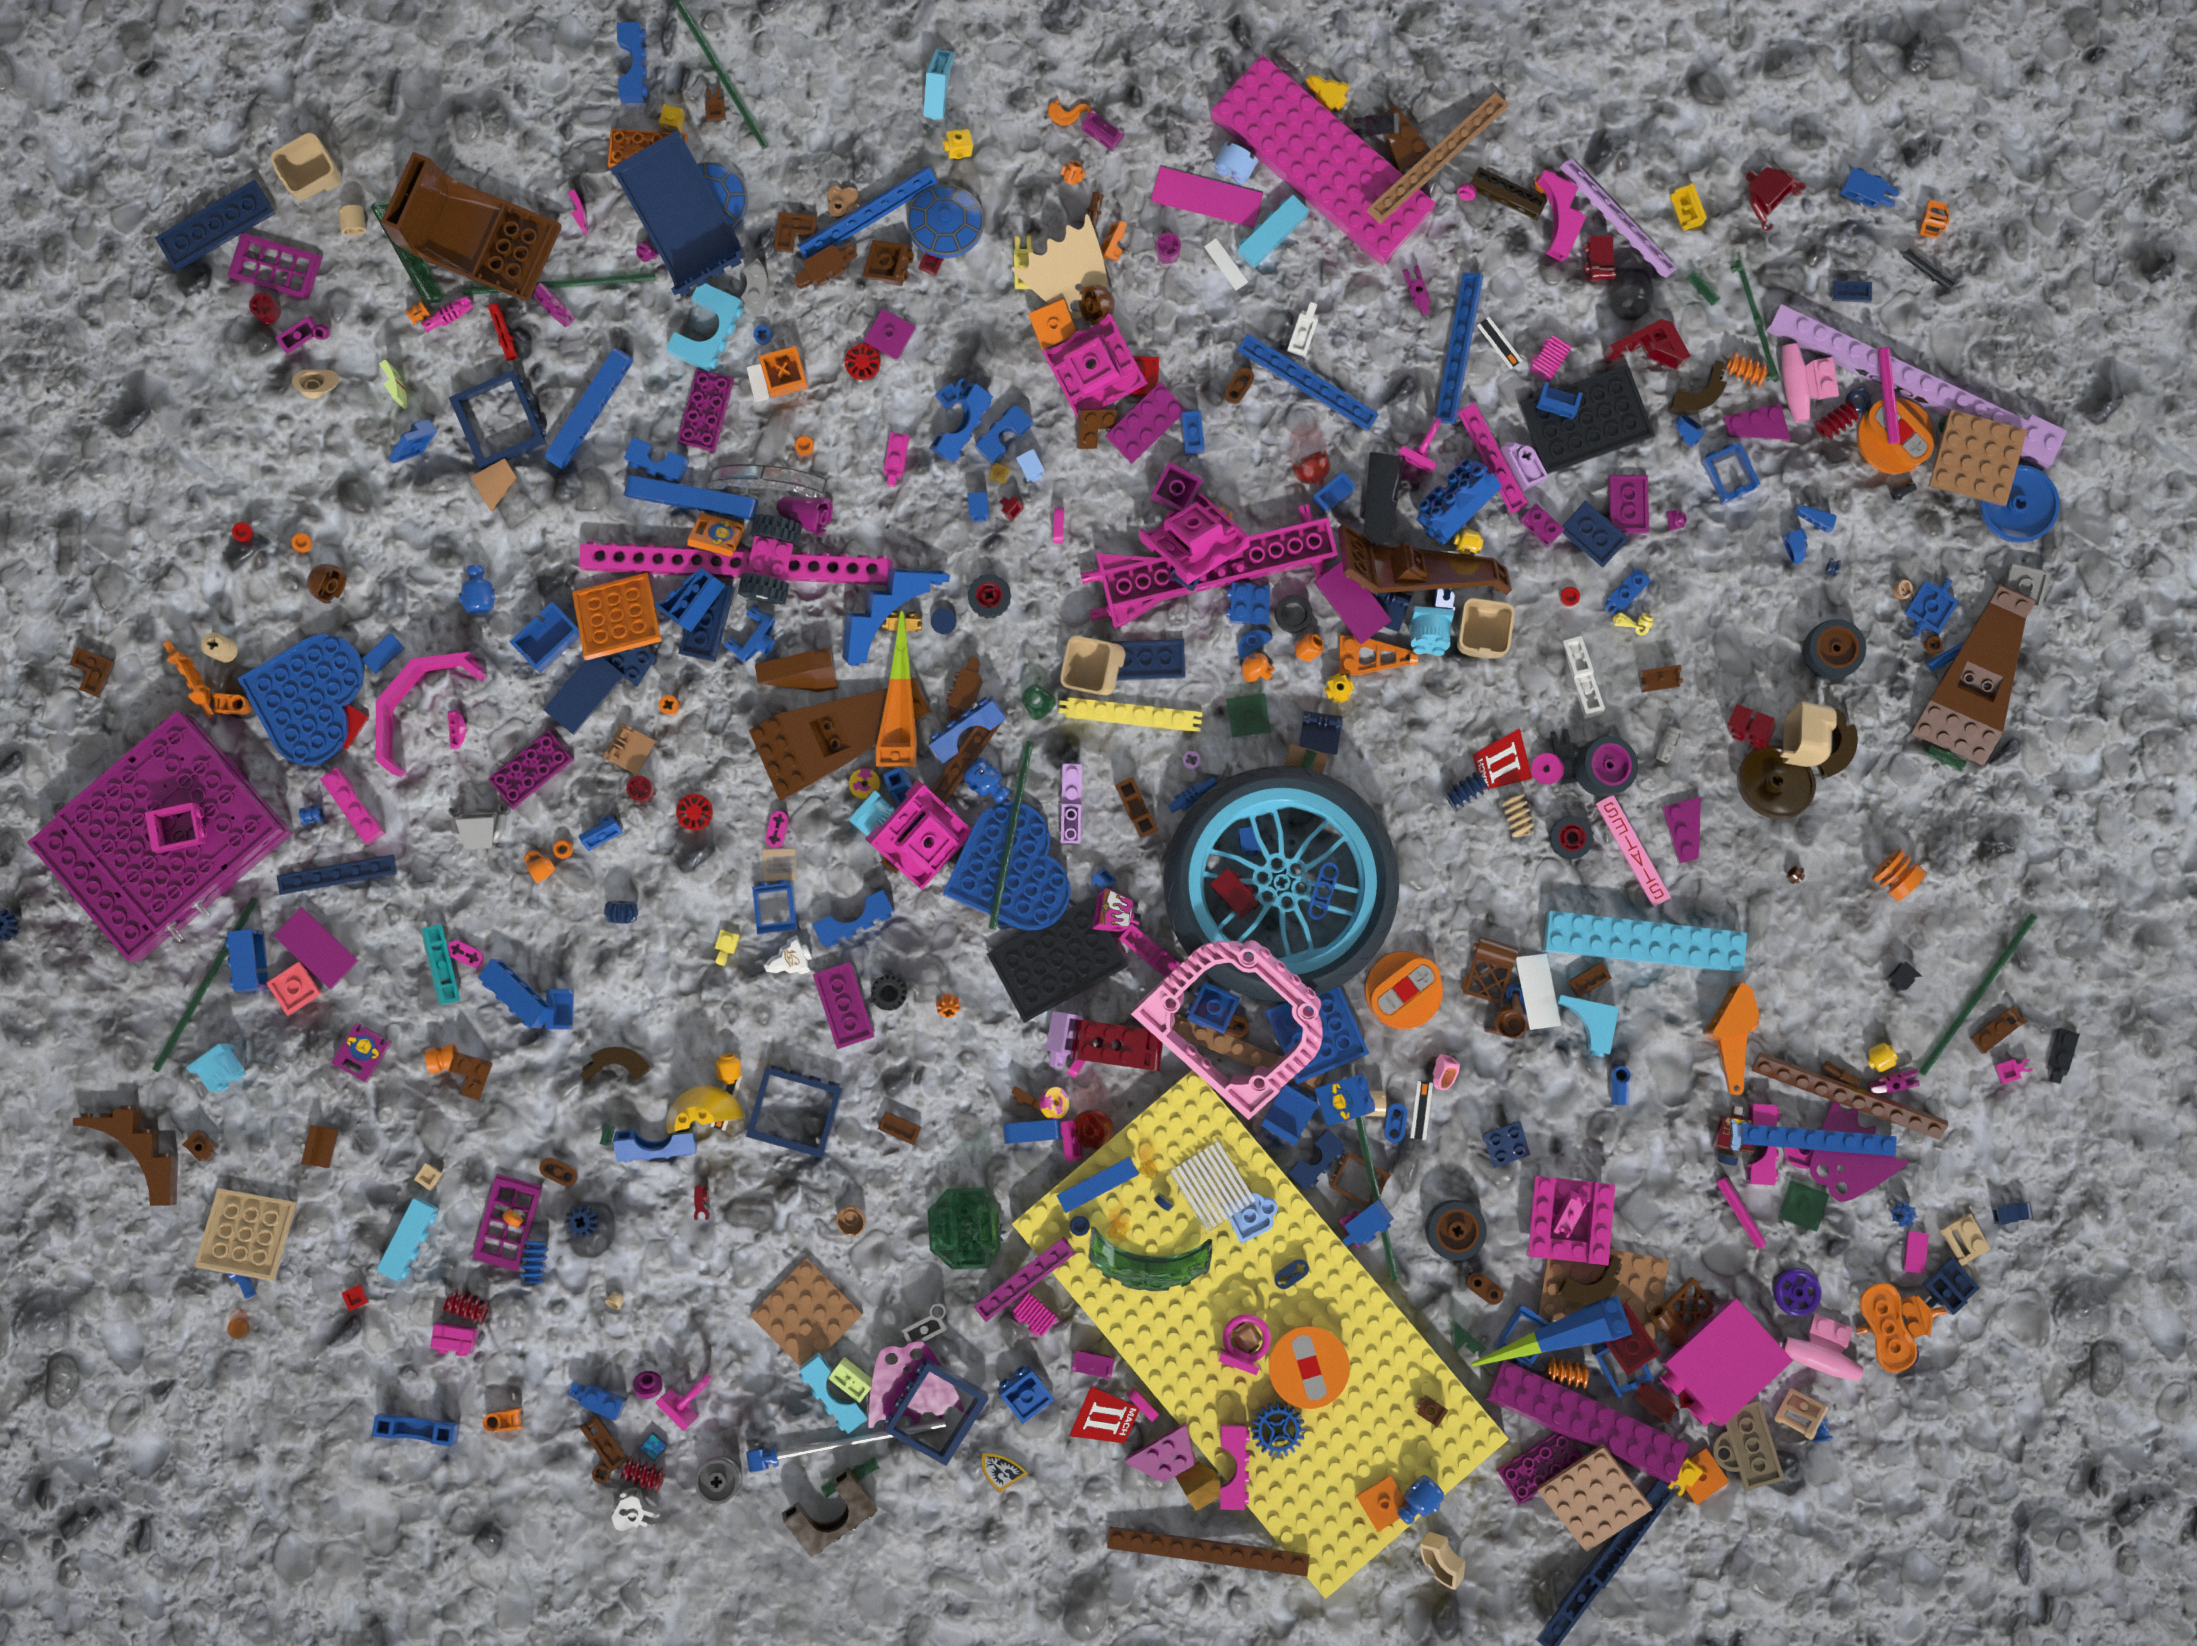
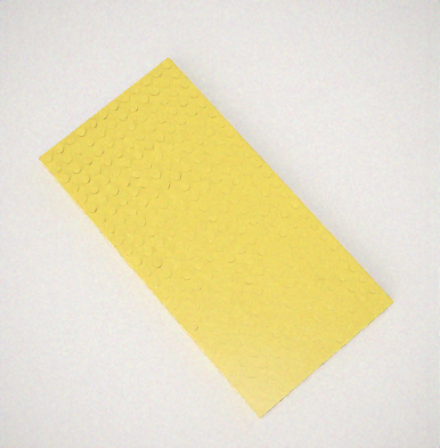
M1194 1070L1188 1072L1012 1223L1014 1228L1038 1256L1062 1237L1066 1238L1076 1253L1052 1271V1273L1178 1424L1182 1425L1187 1422L1189 1437L1227 1482L1235 1473L1236 1460L1231 1452L1220 1445L1221 1424H1245L1246 1430H1250L1251 1427H1257V1425L1252 1423V1419L1259 1420L1255 1413L1259 1412L1262 1415V1406L1267 1411L1269 1410V1402H1271L1273 1408H1276V1401L1280 1402V1408L1286 1402L1274 1389L1269 1376V1359L1278 1340L1289 1330L1298 1326L1322 1328L1340 1340L1349 1357L1350 1373L1348 1382L1339 1397L1326 1406L1315 1409H1304L1294 1406L1295 1410L1292 1414L1300 1412L1301 1415L1297 1420H1304V1423L1299 1425V1427L1306 1428L1305 1432H1299V1434L1305 1437L1304 1440L1297 1439L1301 1446L1297 1447L1294 1444V1453L1289 1448L1287 1449L1288 1456H1285L1283 1451H1280L1281 1456L1277 1458L1276 1451L1273 1452L1271 1457L1268 1455L1269 1449L1262 1453L1263 1444L1260 1447H1256L1255 1443L1259 1439L1253 1440L1252 1435L1257 1434V1432L1250 1430V1441L1246 1442V1450H1249V1463H1245V1471H1249V1484L1245 1483V1492H1249V1504L1246 1505L1285 1551L1310 1554L1307 1578L1325 1599L1410 1526L1400 1518L1377 1532L1356 1495L1389 1475L1392 1476L1403 1497L1408 1487L1423 1475L1430 1477L1446 1495L1509 1440L1213 1089ZM1217 1141L1250 1193H1258L1263 1198H1272L1278 1205L1277 1213L1273 1216L1274 1223L1272 1228L1242 1244L1228 1217L1224 1220L1187 1161L1189 1159L1192 1160L1224 1211L1222 1202L1193 1158L1195 1155L1197 1156L1226 1204H1230L1198 1154L1202 1152L1232 1201H1236L1204 1151L1207 1148L1239 1199L1242 1198L1209 1147L1213 1145L1244 1196H1246V1191L1215 1144ZM1129 1156L1131 1157L1139 1175L1065 1213L1056 1195ZM1184 1162L1190 1169L1191 1173L1195 1177L1196 1181L1198 1182L1206 1197L1210 1201L1211 1205L1215 1209L1216 1213L1220 1217L1222 1221L1221 1223L1217 1221L1209 1206L1205 1202L1204 1198L1200 1194L1199 1190L1195 1186L1194 1182L1190 1178L1189 1174L1185 1170L1184 1166L1182 1165ZM1176 1167H1181L1182 1171L1186 1175L1187 1179L1191 1183L1192 1187L1194 1188L1202 1203L1206 1207L1207 1211L1211 1215L1212 1219L1216 1223L1215 1227H1213V1225L1211 1224L1210 1220L1206 1216L1205 1212L1201 1208L1200 1204L1196 1200L1195 1196L1191 1192L1190 1188L1188 1187V1185L1186 1184L1185 1180L1183 1179V1177L1181 1176L1180 1172ZM1174 1169L1210 1226V1230H1207L1171 1170ZM1158 1193H1161L1173 1203L1174 1206L1170 1211L1164 1210L1154 1201V1197ZM1076 1216H1084L1090 1223L1088 1233L1083 1236H1076L1070 1230V1222ZM1091 1227L1093 1231L1096 1233V1235L1112 1249L1122 1254L1145 1260H1170L1184 1257L1200 1250L1212 1240L1210 1267L1202 1275L1187 1283L1167 1288H1148L1146 1285L1160 1286L1183 1282L1200 1274L1208 1267L1210 1245L1198 1254L1180 1261L1168 1263H1148L1146 1285H1144L1146 1262L1131 1260L1112 1252L1111 1250L1106 1248L1095 1237V1235L1092 1232L1090 1255L1093 1258V1260L1109 1274L1121 1280L1135 1284H1141L1143 1286L1137 1287L1122 1283L1106 1275L1090 1259L1088 1253ZM1296 1259H1302L1308 1263V1274L1291 1287L1280 1289L1275 1285V1274ZM1297 1263L1296 1269L1292 1272V1274L1294 1275L1296 1272H1300L1302 1274L1304 1272L1303 1268L1305 1267V1265H1300L1299 1263ZM1288 1274L1285 1277L1283 1275H1280V1280L1278 1281V1283H1283L1284 1285H1286V1280L1289 1277H1291V1275ZM1241 1314L1258 1316L1267 1324L1270 1330V1347L1267 1353L1257 1360L1259 1364L1257 1376L1218 1361V1351L1220 1347L1224 1348L1222 1341L1224 1328L1232 1318ZM1255 1324L1254 1326L1261 1335V1341L1258 1343L1260 1346L1255 1351L1249 1352L1250 1354H1253L1256 1351H1258L1263 1342L1262 1332L1260 1328ZM1230 1336L1233 1348H1238L1235 1342L1232 1340V1337ZM1425 1394L1448 1409L1438 1428L1415 1413L1416 1408L1414 1406L1420 1397L1423 1398ZM1286 1402L1288 1404L1287 1410H1289L1293 1405ZM1429 1407L1427 1409L1428 1414H1432L1434 1412L1433 1407ZM1275 1413L1267 1418L1277 1421L1285 1414ZM1290 1418L1287 1421L1286 1431L1293 1436L1295 1427L1293 1420ZM1263 1423L1261 1432L1262 1437L1266 1441L1270 1434V1428ZM1282 1425L1273 1426L1274 1434H1280L1281 1432L1284 1434L1281 1429ZM1278 1438L1272 1445H1283L1288 1440ZM1417 1514V1515L1415 1516L1414 1522H1415L1421 1515Z

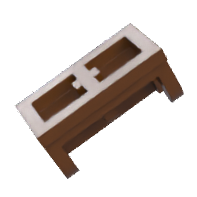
M1681 665L1642 670L1638 673L1641 693L1680 687V684L1683 683V678H1680Z

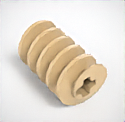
M211 632L205 635L201 641L202 651L206 655L222 662L232 661L238 653L236 643L219 633Z
M1525 794L1508 798L1502 804V807H1509L1504 812L1505 815H1511L1507 818V822H1513L1509 829L1516 830L1511 834L1512 837H1522L1536 832L1530 831L1534 826V823H1528L1532 816L1525 815L1530 811L1528 808H1523L1527 801L1520 800Z

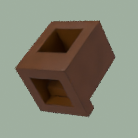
M196 1130L182 1144L198 1161H209L215 1156V1150L219 1147L203 1130ZM199 1144L202 1145L201 1151L197 1148Z
M1426 1394L1423 1398L1420 1397L1414 1406L1416 1414L1437 1428L1448 1412L1447 1408ZM1429 1407L1434 1408V1412L1432 1414L1427 1413V1409Z

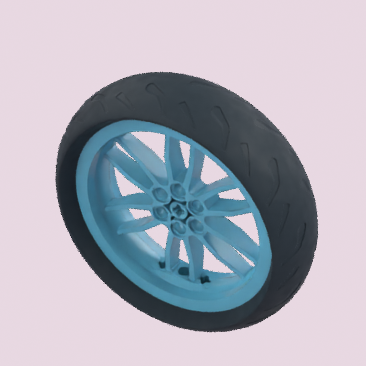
M1267 766L1236 774L1223 780L1201 796L1187 811L1172 837L1164 865V900L1172 929L1188 956L1206 943L1218 940L1231 942L1221 929L1236 913L1233 911L1220 924H1216L1207 905L1204 878L1207 877L1215 880L1220 876L1205 871L1209 855L1235 861L1253 871L1251 879L1241 878L1240 881L1243 885L1248 884L1257 888L1258 892L1254 896L1263 908L1252 926L1237 942L1241 943L1258 926L1270 907L1277 908L1280 937L1286 957L1277 960L1283 962L1292 974L1297 975L1307 988H1311L1316 993V996L1340 987L1363 970L1375 957L1392 927L1399 900L1400 883L1396 853L1390 836L1375 811L1361 796L1342 782L1326 774L1295 766ZM1288 807L1308 811L1323 819V823L1304 841L1293 859H1287L1284 855L1283 831L1277 810ZM1268 813L1273 815L1277 832V853L1271 855L1259 835L1255 821L1257 816ZM1249 818L1255 840L1265 861L1264 866L1260 867L1239 856L1214 850L1213 846L1218 838L1235 821ZM1330 824L1341 835V838L1325 854L1306 865L1300 859L1301 855L1310 841L1326 825ZM1342 842H1346L1356 864L1358 888L1335 883L1334 889L1357 895L1354 911L1350 912L1329 905L1327 911L1348 916L1350 919L1342 932L1330 944L1314 949L1309 928L1297 904L1300 899L1310 902L1311 887H1314L1316 883L1314 880H1308L1305 873L1325 860ZM1279 859L1282 864L1281 868L1274 869L1271 866V860ZM1292 864L1300 866L1301 871L1299 874H1293L1290 871ZM1265 873L1267 875V882L1260 883L1257 880V874ZM1279 878H1282V881H1286L1284 888L1277 886L1276 883L1279 881ZM1296 884H1304L1306 887L1305 893H1297L1295 890ZM1264 892L1272 894L1271 902L1263 901L1262 894ZM1283 897L1291 899L1292 904L1289 908L1282 906L1281 900ZM1293 911L1303 930L1308 947L1306 951L1294 954L1289 949L1285 926V913ZM1230 962L1215 964L1204 971L1221 985L1248 997L1268 1001H1287L1256 972H1243Z

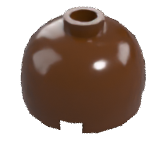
M1091 285L1084 287L1080 291L1079 295L1082 294V300L1079 301V308L1085 321H1090L1091 325H1095L1102 321L1107 314H1113L1115 299L1106 287Z
M320 564L312 569L307 578V588L311 596L324 604L332 603L330 600L334 597L339 598L346 585V578L343 577L344 570L332 564Z

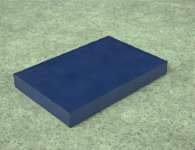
M1586 500L1562 526L1565 529L1562 533L1602 568L1629 540L1624 533Z

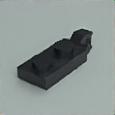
M2058 1028L2047 1064L2049 1066L2048 1070L2051 1071L2049 1082L2061 1084L2063 1075L2067 1076L2080 1036L2079 1033Z

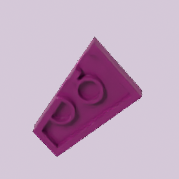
M1781 403L1723 418L1728 437L1774 439L1787 442L1791 440Z
M1701 797L1662 807L1678 864L1698 859Z

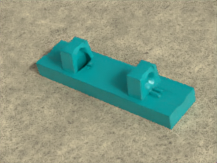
M442 924L420 929L439 1006L461 1001Z

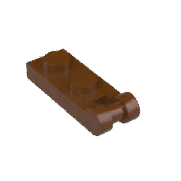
M2015 1005L2007 1008L1969 1038L1981 1054H1985L2014 1030L2027 1022L2024 1016H2020L2017 1012L2018 1009ZM2009 1016L2014 1020L2011 1024L2007 1021Z
M597 1413L591 1416V1420L587 1423L583 1422L579 1425L583 1434L611 1472L629 1459ZM596 1426L599 1431L593 1434L591 1429Z

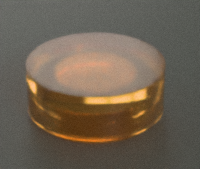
M243 1318L232 1320L227 1327L228 1334L234 1339L245 1337L250 1329L249 1323Z

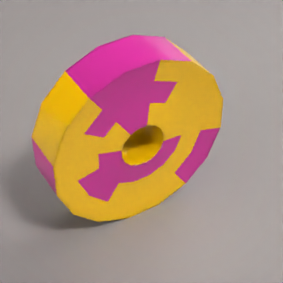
M859 769L850 777L849 788L858 799L866 800L873 791L879 792L880 779L871 769ZM868 781V786L862 787L861 783Z
M1059 1087L1048 1088L1042 1092L1039 1102L1042 1113L1049 1119L1064 1117L1069 1110V1098L1066 1092Z

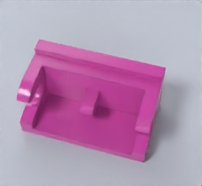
M1570 1190L1553 1222V1232L1559 1234L1562 1231L1569 1238L1589 1198Z

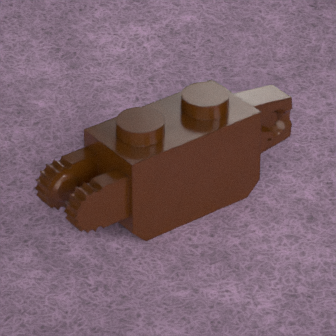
M852 244L840 249L830 245L804 260L803 267L805 270L794 277L796 286L800 289H805V287L807 288L812 284L814 287L818 285L823 286L829 282L830 278L844 274L848 268L847 264L858 256Z
M974 656L969 658L970 660H968L969 662H967L965 669L961 668L960 672L955 673L953 679L955 686L953 691L949 690L946 698L949 706L948 722L953 719L957 721L962 717L961 714L969 708L973 709L983 681L980 674H978L981 665L980 661Z

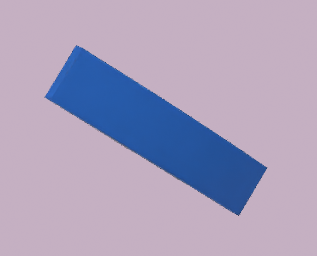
M1129 1156L1056 1196L1065 1213L1134 1178L1139 1175V1172Z

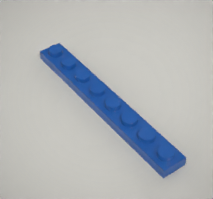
M928 165L797 244L805 260L830 245L836 246L912 200L921 192L938 184L931 168Z
M1463 273L1436 412V418H1440L1441 423L1456 424L1484 277L1481 273Z
M1249 334L1246 335L1237 349L1238 353L1366 431L1370 430L1379 413Z
M1741 1124L1740 1144L1896 1156L1897 1136Z

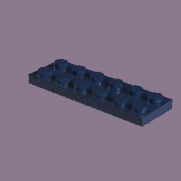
M254 179L156 236L155 239L173 270L177 272L276 213L258 182Z

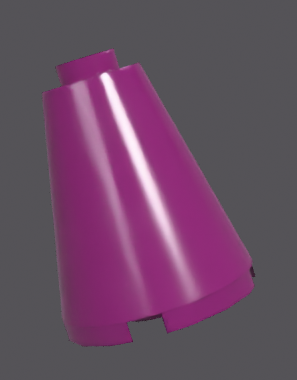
M784 496L778 500L776 506L780 516L798 522L802 525V528L817 536L825 534L827 531L824 529L825 525H830L833 514V504L829 503L831 499L826 497Z

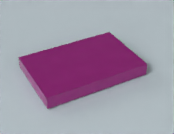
M1609 475V521L1624 534H1648V475Z

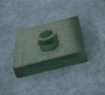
M1265 693L1226 699L1232 738L1271 732Z
M1790 1181L1778 1219L1817 1232L1829 1194Z

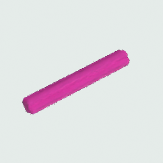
M1727 1177L1718 1179L1716 1184L1755 1248L1760 1249L1766 1245L1765 1239Z

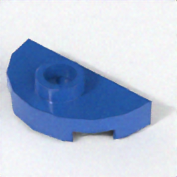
M1252 630L1246 633L1240 639L1238 645L1240 660L1242 661L1270 642L1273 637L1262 630Z

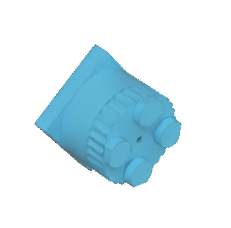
M1414 606L1409 624L1413 652L1416 654H1433L1435 656L1444 654V651L1450 647L1451 622L1454 616L1453 609Z
M873 791L851 815L849 821L868 836L878 824L880 826L884 824L893 814L895 808L878 792Z
M218 1043L186 1067L190 1073H196L209 1092L212 1093L217 1091L221 1093L230 1087L229 1083L234 1080L238 1081L246 1075L245 1069L233 1054L236 1050L233 1044Z

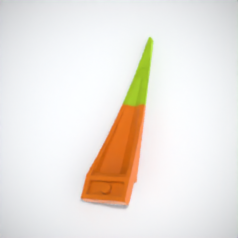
M902 610L899 615L891 675L876 745L877 767H916L917 738L905 615Z

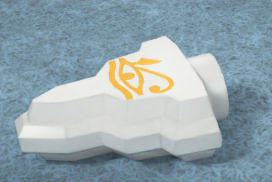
M797 935L787 940L786 945L780 947L779 953L772 956L764 964L766 972L779 973L785 970L790 974L795 972L805 974L811 972L808 960L812 959V955L808 945H802Z

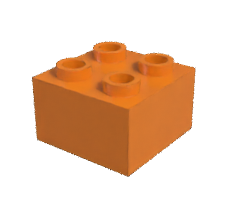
M796 346L759 356L771 398L809 388Z

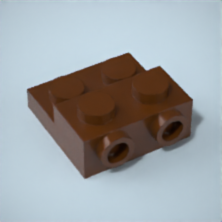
M872 240L862 276L866 279L883 281L889 285L903 286V282L907 281L909 276L908 264L912 263L914 259L912 249L906 244Z

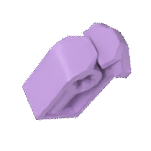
M1506 442L1501 447V451L1523 492L1543 483L1548 478L1536 452L1530 446Z

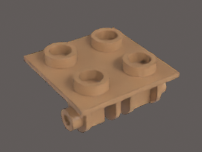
M621 723L603 758L638 775L656 741Z

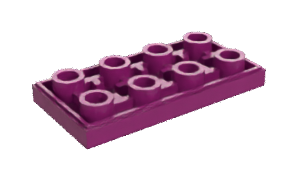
M696 369L677 440L678 444L716 452L735 380L733 377Z
M1341 560L1314 581V583L1358 643L1363 644L1392 620L1368 589H1363L1358 582L1353 579L1350 580L1344 575Z
M548 729L489 777L488 780L509 806L515 809L574 761V759L551 730Z
M300 907L274 935L281 944L329 989H333L359 961L303 907Z
M1554 1432L1496 1470L1517 1504L1520 1505L1538 1493V1486L1583 1456L1572 1439Z

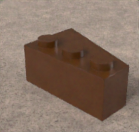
M1395 105L1384 114L1399 113V133L1383 134L1382 136L1390 153V159L1394 168L1405 175L1431 149L1398 106Z

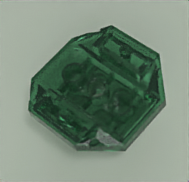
M985 1187L946 1189L936 1203L927 1210L930 1251L951 1269L990 1268L1001 1249L999 1208Z

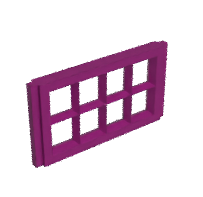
M242 233L228 277L309 300L323 257ZM250 243L262 246L258 260L246 256ZM266 248L278 251L274 264L262 261ZM282 252L294 255L290 269L278 266ZM298 257L310 260L306 273L294 270ZM245 260L257 263L252 277L241 274ZM260 265L272 268L268 281L256 278ZM277 269L288 272L284 286L272 283ZM292 274L304 277L300 290L288 287Z
M496 1174L472 1259L519 1271L522 1263L521 1257L525 1253L523 1249H526L527 1246L524 1244V1241L529 1239L543 1186ZM500 1187L515 1190L511 1203L497 1199ZM518 1192L533 1195L530 1207L515 1204ZM495 1204L510 1207V1210L518 1209L528 1212L525 1225L520 1224L517 1227L523 1229L520 1242L505 1238L509 1224L502 1218L492 1216ZM490 1221L505 1224L502 1237L487 1233ZM486 1237L500 1241L497 1254L482 1250ZM504 1242L518 1246L515 1259L501 1255Z

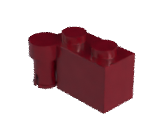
M1589 236L1583 247L1584 254H1587V261L1584 263V273H1587V279H1590V281H1599V279L1614 280L1613 236Z
M1227 868L1210 886L1236 915L1240 913L1238 917L1242 920L1244 916L1252 909L1255 910L1260 904L1253 895L1255 891L1248 884L1245 886L1240 881L1241 876L1234 869L1230 871Z

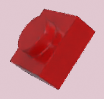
M362 1284L342 1292L348 1311L369 1303Z

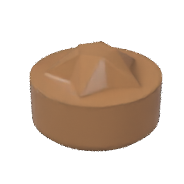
M1898 580L1894 583L1893 594L1897 599H1908L1912 595L1913 587L1908 580Z

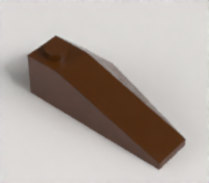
M829 647L755 664L757 682L761 685L809 690L812 692L838 689L832 651Z

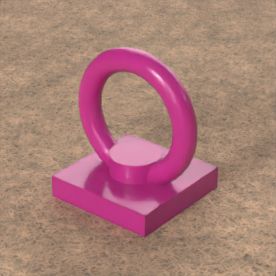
M1435 418L1419 448L1414 446L1413 450H1410L1402 445L1398 456L1432 474L1437 463L1428 459L1430 454L1426 451L1441 424V419Z
M1241 1314L1232 1318L1224 1328L1222 1335L1224 1348L1220 1347L1218 1351V1361L1257 1376L1259 1371L1257 1360L1261 1359L1270 1347V1330L1267 1324L1258 1316ZM1242 1322H1251L1257 1325L1262 1332V1345L1253 1354L1236 1347L1233 1348L1231 1344V1332L1236 1325Z
M710 1374L704 1375L684 1396L677 1395L672 1389H669L655 1404L684 1432L699 1417L691 1409L690 1402L712 1380V1376Z

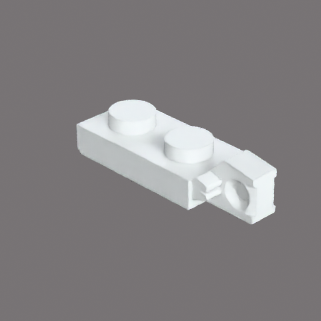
M1310 302L1307 312L1302 310L1287 350L1288 352L1306 357L1319 316L1315 315L1318 304Z

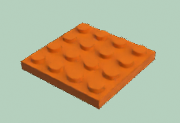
M648 572L572 592L585 660L662 641Z

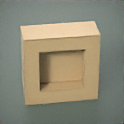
M425 1163L414 1180L431 1191L443 1173L429 1163Z

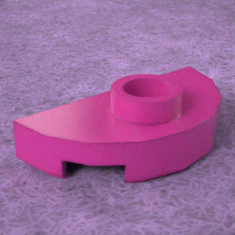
M448 711L450 749L457 750L464 742L467 726L458 711Z

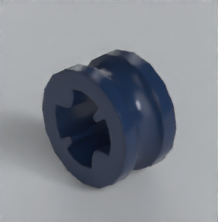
M1830 558L1825 574H1832L1833 577H1836L1841 566V560L1834 561V558Z

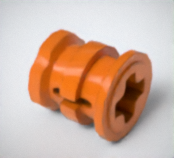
M418 300L419 304L412 305L410 310H405L414 325L417 324V321L424 320L426 315L431 316L421 300Z
M666 695L660 699L659 709L662 713L674 716L679 712L680 704L674 696ZM668 702L672 703V709H671V710H669V709L667 708V707H668V705H667Z

